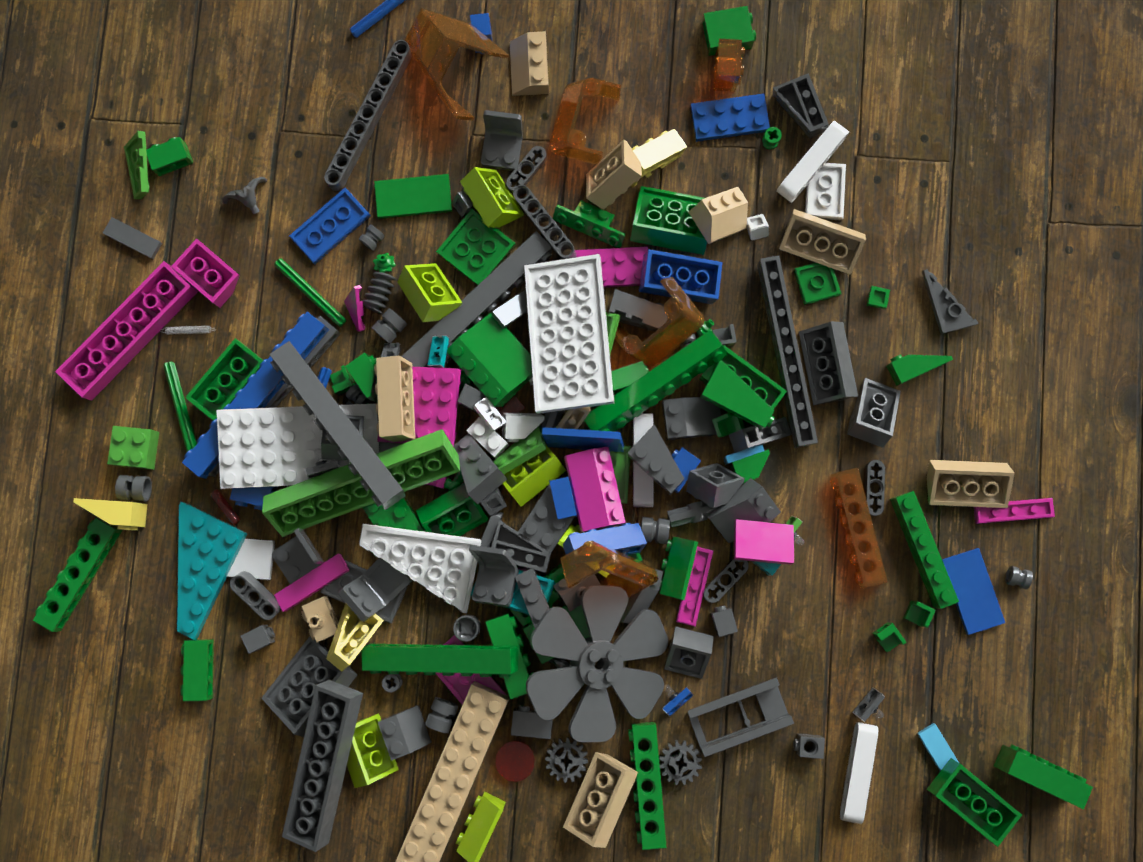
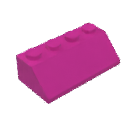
M609 448L589 449L564 456L580 531L600 530L608 526L615 527L626 523Z

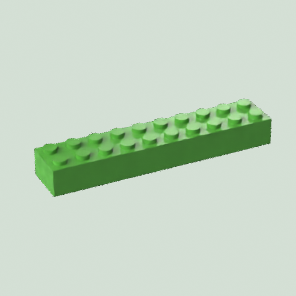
M443 429L376 454L404 492L460 472L459 455ZM350 464L265 495L263 497L262 513L279 534L284 537L294 533V530L297 528L305 529L375 502L371 498L373 493L370 489L366 491L359 482L362 480L358 474L354 476L348 467Z

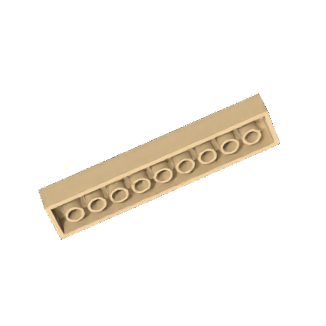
M476 681L471 684L395 862H440L509 701V696Z

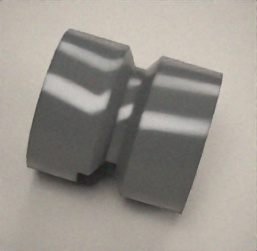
M389 308L382 315L383 320H378L371 328L387 343L391 344L397 337L396 333L401 332L408 324Z
M120 475L115 486V494L118 500H149L152 492L150 477L136 476L134 478L129 475Z
M642 517L641 530L646 542L651 543L652 540H655L657 544H667L670 520L659 518L655 521L650 517Z
M463 615L454 623V634L461 641H471L480 633L481 623L474 615Z
M435 697L431 706L433 712L428 714L425 725L433 730L449 733L453 723L451 718L455 717L459 706L446 699Z

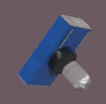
M665 684L663 691L670 697V702L663 707V710L670 717L694 695L687 687L682 692L674 694L675 691L668 684Z

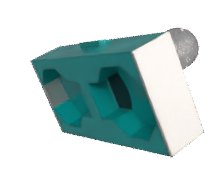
M446 335L433 336L428 360L429 367L444 368L445 362L451 361L450 355L447 354L449 337Z

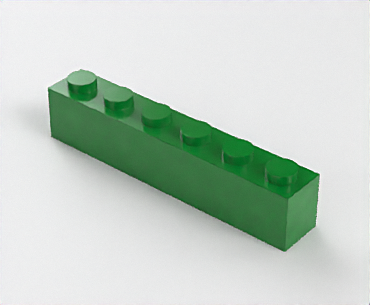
M911 491L891 498V504L933 608L942 609L958 603L959 600L915 492Z

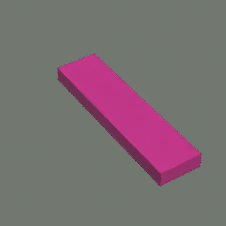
M1053 498L1009 501L1008 508L974 507L975 524L1055 517Z
M697 547L685 600L680 602L676 622L696 626L713 550Z
M337 554L274 596L282 611L286 612L350 570L342 555Z

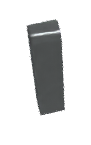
M518 185L513 191L517 204L561 260L576 258L573 244L527 186ZM521 194H527L525 198H519ZM534 207H537V208H538V210H537L536 212H534V213H531V212H530V210H531L532 208H534ZM543 222H549V224L546 227H541V224ZM555 235L560 236L559 240L552 241ZM565 250H571L569 255H563Z

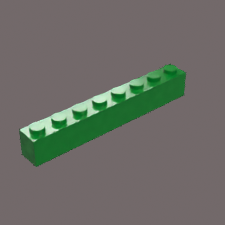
M709 330L614 395V404L598 406L589 412L584 420L590 430L615 432L635 417L640 416L651 406H655L667 395L674 393L682 385L689 383L692 378L705 372L707 368L719 362L728 354L712 330Z
M370 643L362 648V670H368L370 674L382 673V671H388V674H399L400 671L406 672V675H415L418 672H424V675H435L436 672H439L443 676H452L454 673H461V676H473L474 673L480 674V677H490L492 674H499V677L506 678L511 677V674L518 671L517 646Z

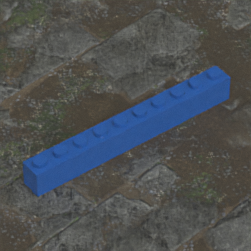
M306 312L298 318L295 327L287 331L284 336L285 339L281 344H277L272 352L290 341L305 360L330 329L309 312ZM271 356L262 361L259 366L260 369L256 374H252L248 378L247 385L235 394V399L231 404H227L223 410L265 408L285 384L281 378L283 376L281 371L276 372L270 364L273 361ZM217 419L210 424L208 432L199 437L197 440L198 444L185 454V459L182 462L198 477L205 479L219 463Z

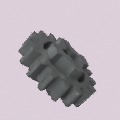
M569 737L566 738V742L559 738L558 745L553 742V750L547 749L550 756H545V760L550 761L546 765V769L552 768L550 775L557 774V781L563 777L564 783L567 782V778H570L573 782L575 775L579 778L582 777L580 770L586 771V767L583 764L588 763V759L583 758L587 755V751H581L583 744L577 746V741L570 742ZM564 747L560 754L554 755L558 749ZM571 748L575 749L578 752L579 756L574 755L571 751ZM566 751H568L570 759L567 768H565L564 760H561L565 758ZM554 763L559 764L562 772L555 767ZM573 766H578L574 771L569 772Z
M675 740V745L672 746L668 743L669 749L663 748L664 756H659V759L663 761V763H660V768H665L661 772L662 775L668 774L667 780L670 782L674 779L675 785H678L679 781L686 785L687 779L693 782L692 776H699L696 770L702 769V766L698 764V762L702 761V758L696 757L699 751L698 749L692 750L694 746L692 743L686 746L685 740L682 741V744ZM678 750L676 754L670 755L673 751ZM687 751L692 755L693 761L687 759ZM682 757L685 764H681L678 769L676 761H679ZM667 764L674 767V774L668 769ZM688 769L690 770L687 774L683 775V772Z

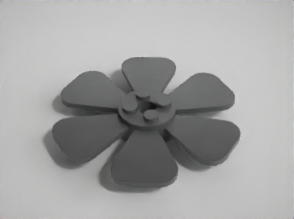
M593 585L586 588L582 593L581 605L590 637L584 639L569 613L560 607L548 609L530 637L531 648L536 653L568 659L571 667L535 672L526 681L527 695L536 714L544 720L556 718L584 684L587 685L569 724V733L578 742H604L614 735L616 722L606 688L610 686L613 688L626 711L636 719H643L648 716L664 689V681L659 674L623 667V661L655 657L665 652L668 646V637L656 612L649 609L640 611L613 644L610 642L628 604V595L621 587Z

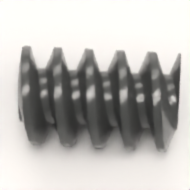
M374 272L373 276L376 279H371L370 281L373 286H368L367 288L371 293H365L364 296L368 300L362 301L367 309L382 315L383 313L379 308H386L382 301H389L385 294H392L388 287L394 288L391 280L397 281V279L383 272Z

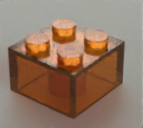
M719 39L714 61L713 90L735 92L737 85H740L744 72V65L741 64L745 53V47H742V40Z

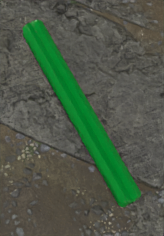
M279 258L274 263V266L339 327L345 324L346 319L282 258Z
M166 362L163 364L186 451L188 452L197 445L175 363Z

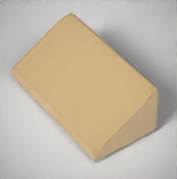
M590 407L569 409L556 428L578 429L589 414Z

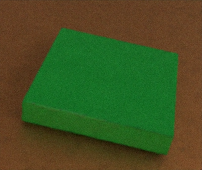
M813 263L793 270L804 306L841 295L833 268Z

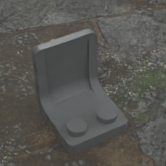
M485 110L483 113L485 139L481 159L482 166L514 171L520 161L523 140L522 116Z
M300 528L294 530L296 534L294 538L272 552V557L290 584L324 563L305 531Z
M470 545L469 552L479 563V572L472 599L476 603L509 607L517 582L515 576L519 574L515 561L504 549Z
M379 558L364 574L344 586L338 594L358 618L365 622L384 609L412 582V579L392 567L382 558Z

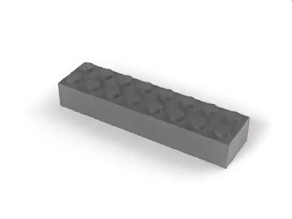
M331 680L315 686L282 834L283 838L314 852L329 844L363 696L362 692Z

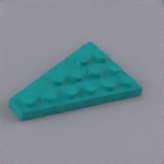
M180 502L177 632L197 640L248 533L185 502Z

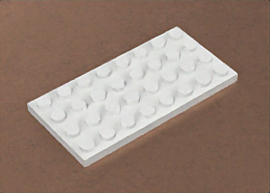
M596 254L524 265L535 412L539 414L614 404L600 255Z
M376 404L339 405L346 415L364 416L363 438L375 454L379 453ZM303 406L216 410L221 489L295 485L311 479L307 477L305 469L316 466L315 463L326 460L321 459L322 430L315 424V416L313 414L309 416ZM337 460L340 467L350 464L347 460Z

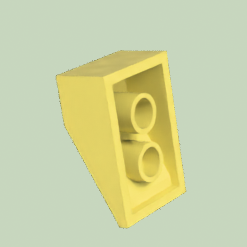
M74 498V503L110 525H118V529L138 531V527H145L148 504Z

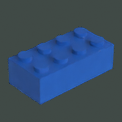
M648 249L643 255L639 292L713 304L719 299L723 262Z

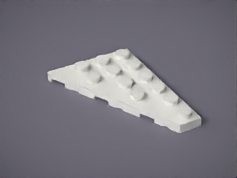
M362 524L360 546L370 550L378 558H382L401 573L408 575L412 580L425 586L427 590L443 598L450 605H454L462 613H467L477 566V560L469 552L470 545L481 546L480 539Z

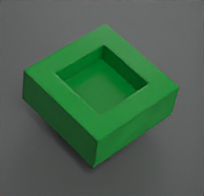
M871 286L866 306L886 309L890 290Z

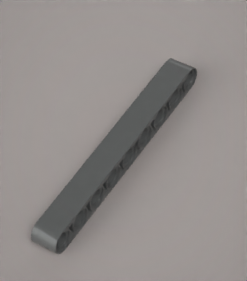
M398 40L393 44L325 173V181L333 191H340L345 186L411 61L412 53L408 43L404 40ZM401 50H406L405 53L399 54ZM393 66H398L395 70L390 69ZM384 82H389L388 85L382 86ZM375 98H381L380 101L373 102ZM368 113L373 114L370 118H365ZM364 129L363 133L356 134L358 130ZM351 145L356 146L353 150H348ZM347 161L345 166L340 167L341 162ZM333 178H339L337 182L331 183Z

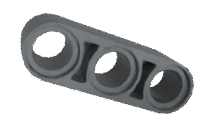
M240 572L231 579V589L261 618L270 620L281 611L275 596L249 572ZM239 578L245 581V586L239 583ZM253 591L258 593L259 599L254 598ZM267 605L273 608V613L267 610Z

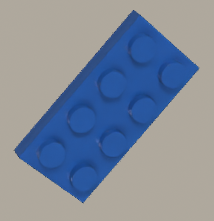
M764 94L692 103L690 106L696 142L766 132L770 128Z

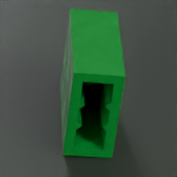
M748 6L703 14L702 25L708 56L752 49L753 43L756 41V32L752 30L753 16L752 13H749Z

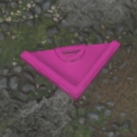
M360 285L354 286L344 300L358 332L365 329L361 319L364 311L363 301L359 299V292L362 289Z

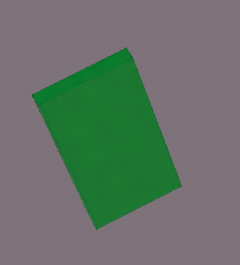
M449 174L374 181L378 219L453 212Z

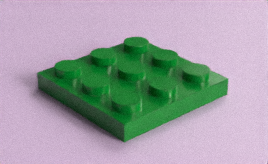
M471 209L436 252L478 286L501 264L516 246V243L497 228L487 227L483 223L481 215Z

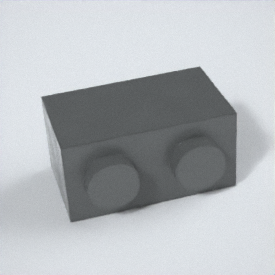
M518 706V709L514 708L511 735L551 739L553 719L544 720L536 714L535 710H530L529 706Z

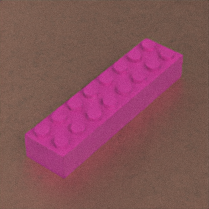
M163 261L55 372L82 398L92 401L198 291L168 263Z

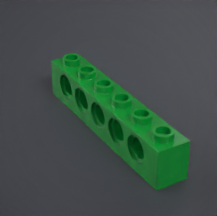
M95 518L89 523L87 533L78 541L75 552L68 557L66 567L57 575L55 585L46 593V599L35 611L36 616L33 621L51 632L62 631L123 531L122 529H118L117 526L110 525L100 518ZM97 535L100 537V542L98 544L95 543V538ZM87 552L90 555L88 561L85 560V554ZM76 569L79 571L78 578L74 575ZM66 586H67L68 589H69V592H68L67 595H65V593H64V588H65ZM55 603L58 605L57 612L54 611Z
M656 723L632 724V729H628L629 742L633 741L634 748L630 749L631 762H635V771L638 772L634 781L636 782L637 790H633L634 803L638 802L639 809L635 810L636 823H640V831H637L638 844L641 843L642 850L667 848ZM641 740H647L649 742V745L646 749H640L638 747V743ZM643 760H648L651 763L648 769L640 768V763ZM646 780L652 782V787L648 790L641 787L642 783ZM651 801L654 803L652 809L646 810L643 808L644 803ZM654 822L656 826L653 830H647L645 828L646 823Z

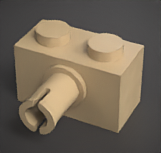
M323 596L302 606L303 611L301 613L303 619L309 623V633L313 640L320 642L335 635L339 622L328 596Z

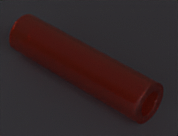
M218 489L210 494L232 525L237 524L241 520Z

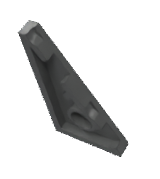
M928 269L922 271L940 334L978 324V321L972 319L965 311L966 308L957 302L952 293L947 288L944 289L933 273H930Z

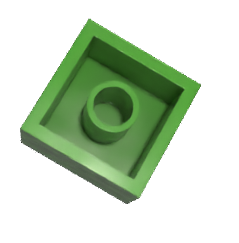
M113 426L107 464L154 470L159 432L151 429Z

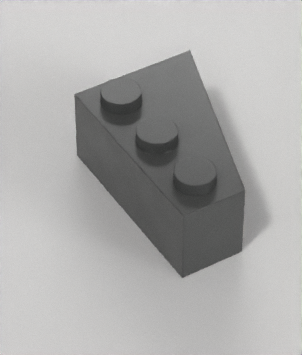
M809 73L773 87L772 96L809 138L825 132L829 124Z
M653 425L630 449L627 456L671 495L684 481V477L657 428Z
M469 433L454 445L459 455L460 469L467 493L478 505L504 483L507 478Z

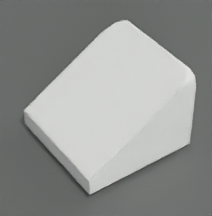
M763 214L747 218V230L751 240L769 235V225Z

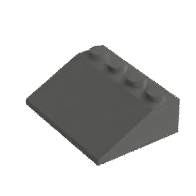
M311 636L262 697V700L292 733L301 737L305 736L315 686L331 680L349 687L357 676L349 666L340 671L326 659L329 649L322 643L313 640Z

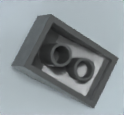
M864 378L849 421L847 435L883 448L893 436L901 391Z
M700 397L663 400L662 410L666 441L717 435L712 419L720 417L721 411L716 405Z
M750 478L737 490L727 504L719 506L708 518L723 538L730 543L734 541V521L736 519L770 523L781 511L763 486Z

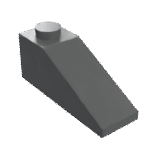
M786 417L773 420L770 427L766 426L763 430L756 426H751L734 432L729 437L736 453L792 434Z
M639 565L633 566L627 592L628 604L622 615L621 622L629 624L640 611L649 608L659 591L663 571Z

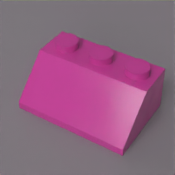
M197 238L171 266L219 308L233 294L240 276Z

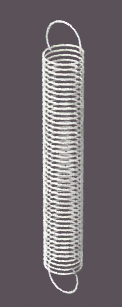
M186 326L184 329H182L181 327H165L167 329H165V332L163 333H204L209 332V329L211 327ZM172 329H179L183 332L176 333L173 332ZM191 329H199L200 332L191 331Z

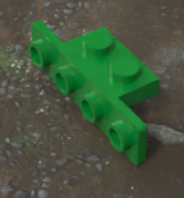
M582 200L575 211L561 205L555 207L552 219L616 248H621L625 238V233L610 227L615 216L612 213Z

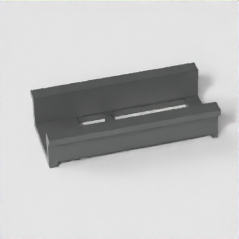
M777 677L687 710L704 757L794 724L778 686L780 684ZM756 695L765 721L750 726V720L746 716L741 700ZM738 701L745 719L744 723L747 727L706 742L697 716Z

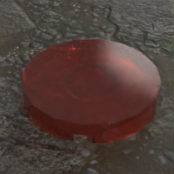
M513 740L505 743L496 755L495 764L497 771L508 781L518 782L526 779L531 774L535 764L533 750L524 742Z

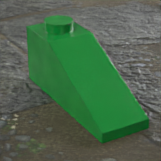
M900 354L890 359L891 363L886 367L895 385L898 386L948 363L953 358L952 356L906 355L902 357Z

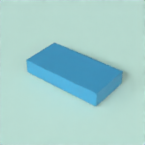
M760 444L725 456V465L764 452L763 445Z

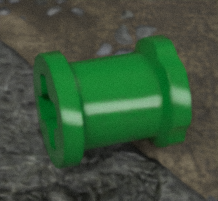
M776 127L768 128L762 139L763 146L768 150L775 149L782 137L781 131Z

